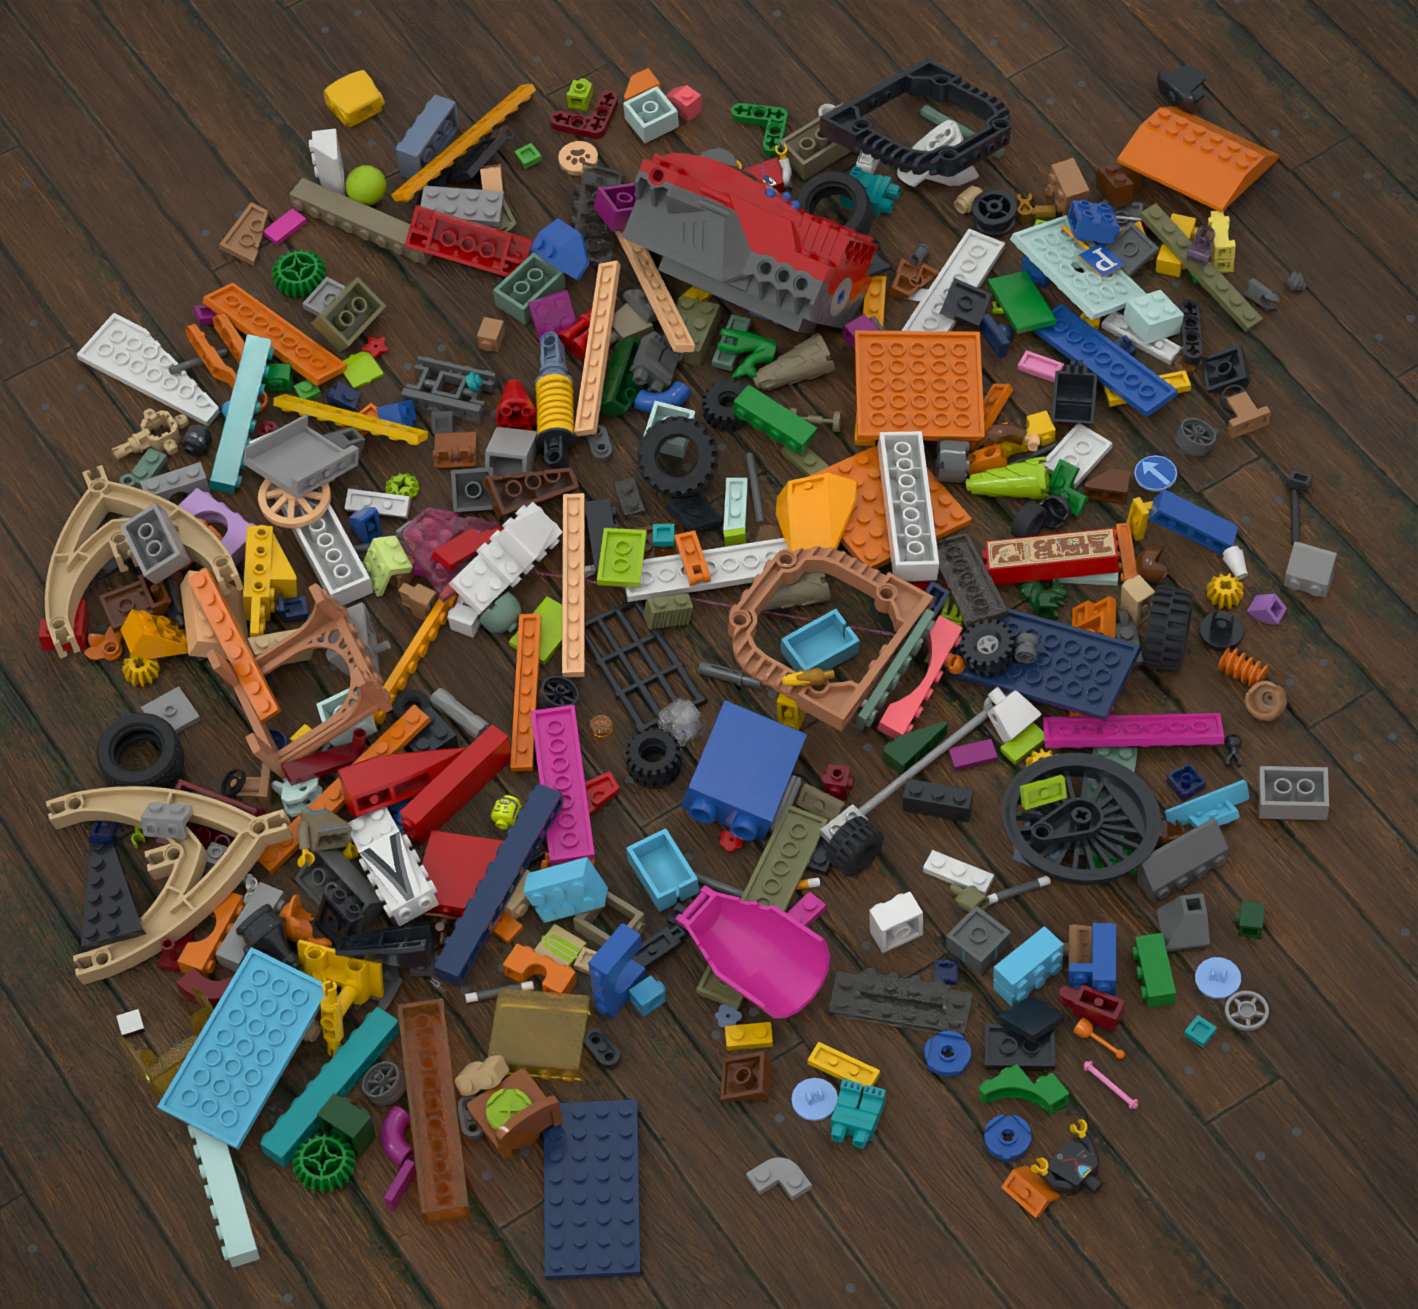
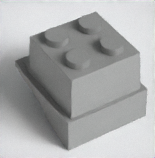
M361 602L347 608L350 614L348 619L356 626L359 632L356 635L358 639L360 638L367 648L365 653L372 658L375 664L373 669L380 675L378 653L390 649L391 646L388 641L377 644L376 633L369 621L371 619L365 604ZM339 631L332 634L330 644L336 643L340 635ZM344 643L341 645V649L346 648ZM327 649L326 657L328 661L350 677V670L345 659L339 653Z

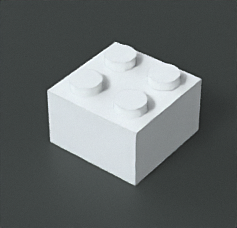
M911 892L898 894L892 900L876 904L869 910L870 933L882 953L923 935V912Z

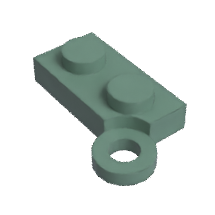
M149 448L132 470V474L123 475L119 483L142 488L140 481L156 477L168 461L167 455ZM126 480H132L129 484L124 483Z

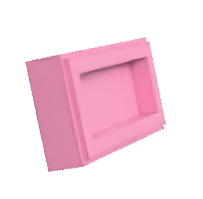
M1027 350L1018 364V370L1051 382H1055V371H1063L1064 363Z

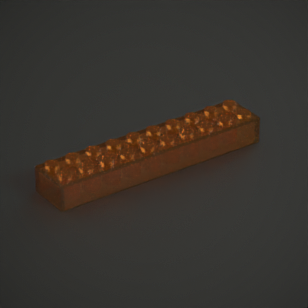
M443 998L397 1005L419 1198L424 1225L471 1218L447 1017Z

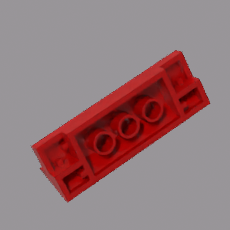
M416 205L404 246L508 277L529 257L533 239Z

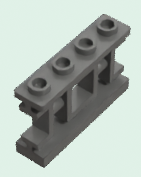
M418 356V364L415 365L414 369L415 374L421 376L417 386L407 384L406 388H403L401 393L402 401L413 399L414 407L417 410L430 413L432 411H453V418L481 424L486 405L485 401L480 400L483 391L494 392V389L497 387L496 374L488 370L483 371L470 366H461L448 361L443 362L430 357ZM472 371L475 374H479L482 379L483 385L480 386V391L478 392L475 390L470 391L466 382V376ZM430 374L437 375V380H430ZM444 382L460 385L456 395L441 392ZM425 387L433 388L431 394L423 392ZM463 397H472L470 403L462 401Z

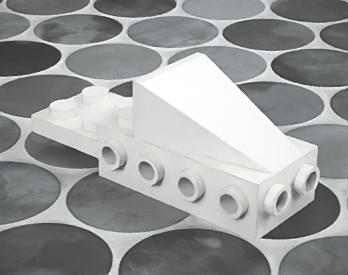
M534 502L528 507L523 505L515 513L518 516L517 518H509L502 525L504 529L501 532L497 530L489 538L492 542L489 545L485 542L476 551L479 555L449 583L478 614L509 585L513 588L521 580L519 575L522 572L526 575L534 567L532 562L534 560L539 562L547 554L544 551L546 548L552 549L559 543L558 537L562 531Z

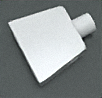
M996 687L988 694L995 706L987 711V714L1004 743L1013 739L1041 715L1040 711L1016 690L1005 696L999 687Z

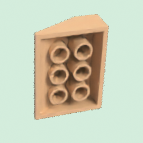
M189 570L180 585L189 656L208 658L206 653L214 649L225 660H229L188 581V578L198 571ZM213 576V578H214V580H215V582H216V584H217V586H218V588H219V590H220V592H221V589H220V587H219V584H218L216 578ZM225 583L227 589H230L231 594L223 598L247 642L249 637L247 622L244 619L242 590L238 591L237 587Z

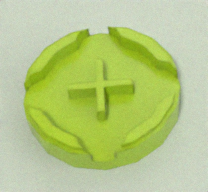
M500 1089L487 1102V1121L497 1131L514 1115L531 1105V1101L519 1089Z

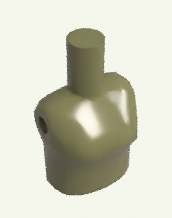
M956 884L950 886V892L957 895L955 904L964 911L970 912L975 906L985 911L990 903L989 897L981 893L974 885H970L965 889Z

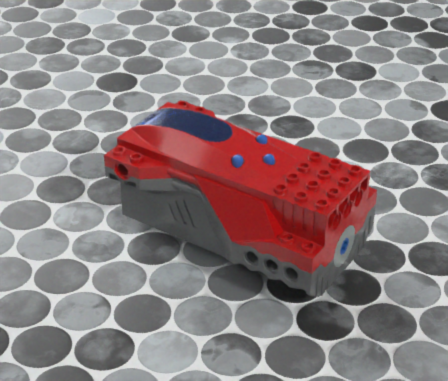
M655 153L651 160L643 159L634 181L637 199L622 238L662 255L663 258L658 268L659 271L801 333L813 335L817 323L843 329L845 324L858 315L873 278L867 275L878 244L872 242V237L857 233L846 226L838 225L837 222L809 214L800 207V203L797 200L791 201L790 193L784 192L781 194L761 179L736 166L686 153H671L667 155Z

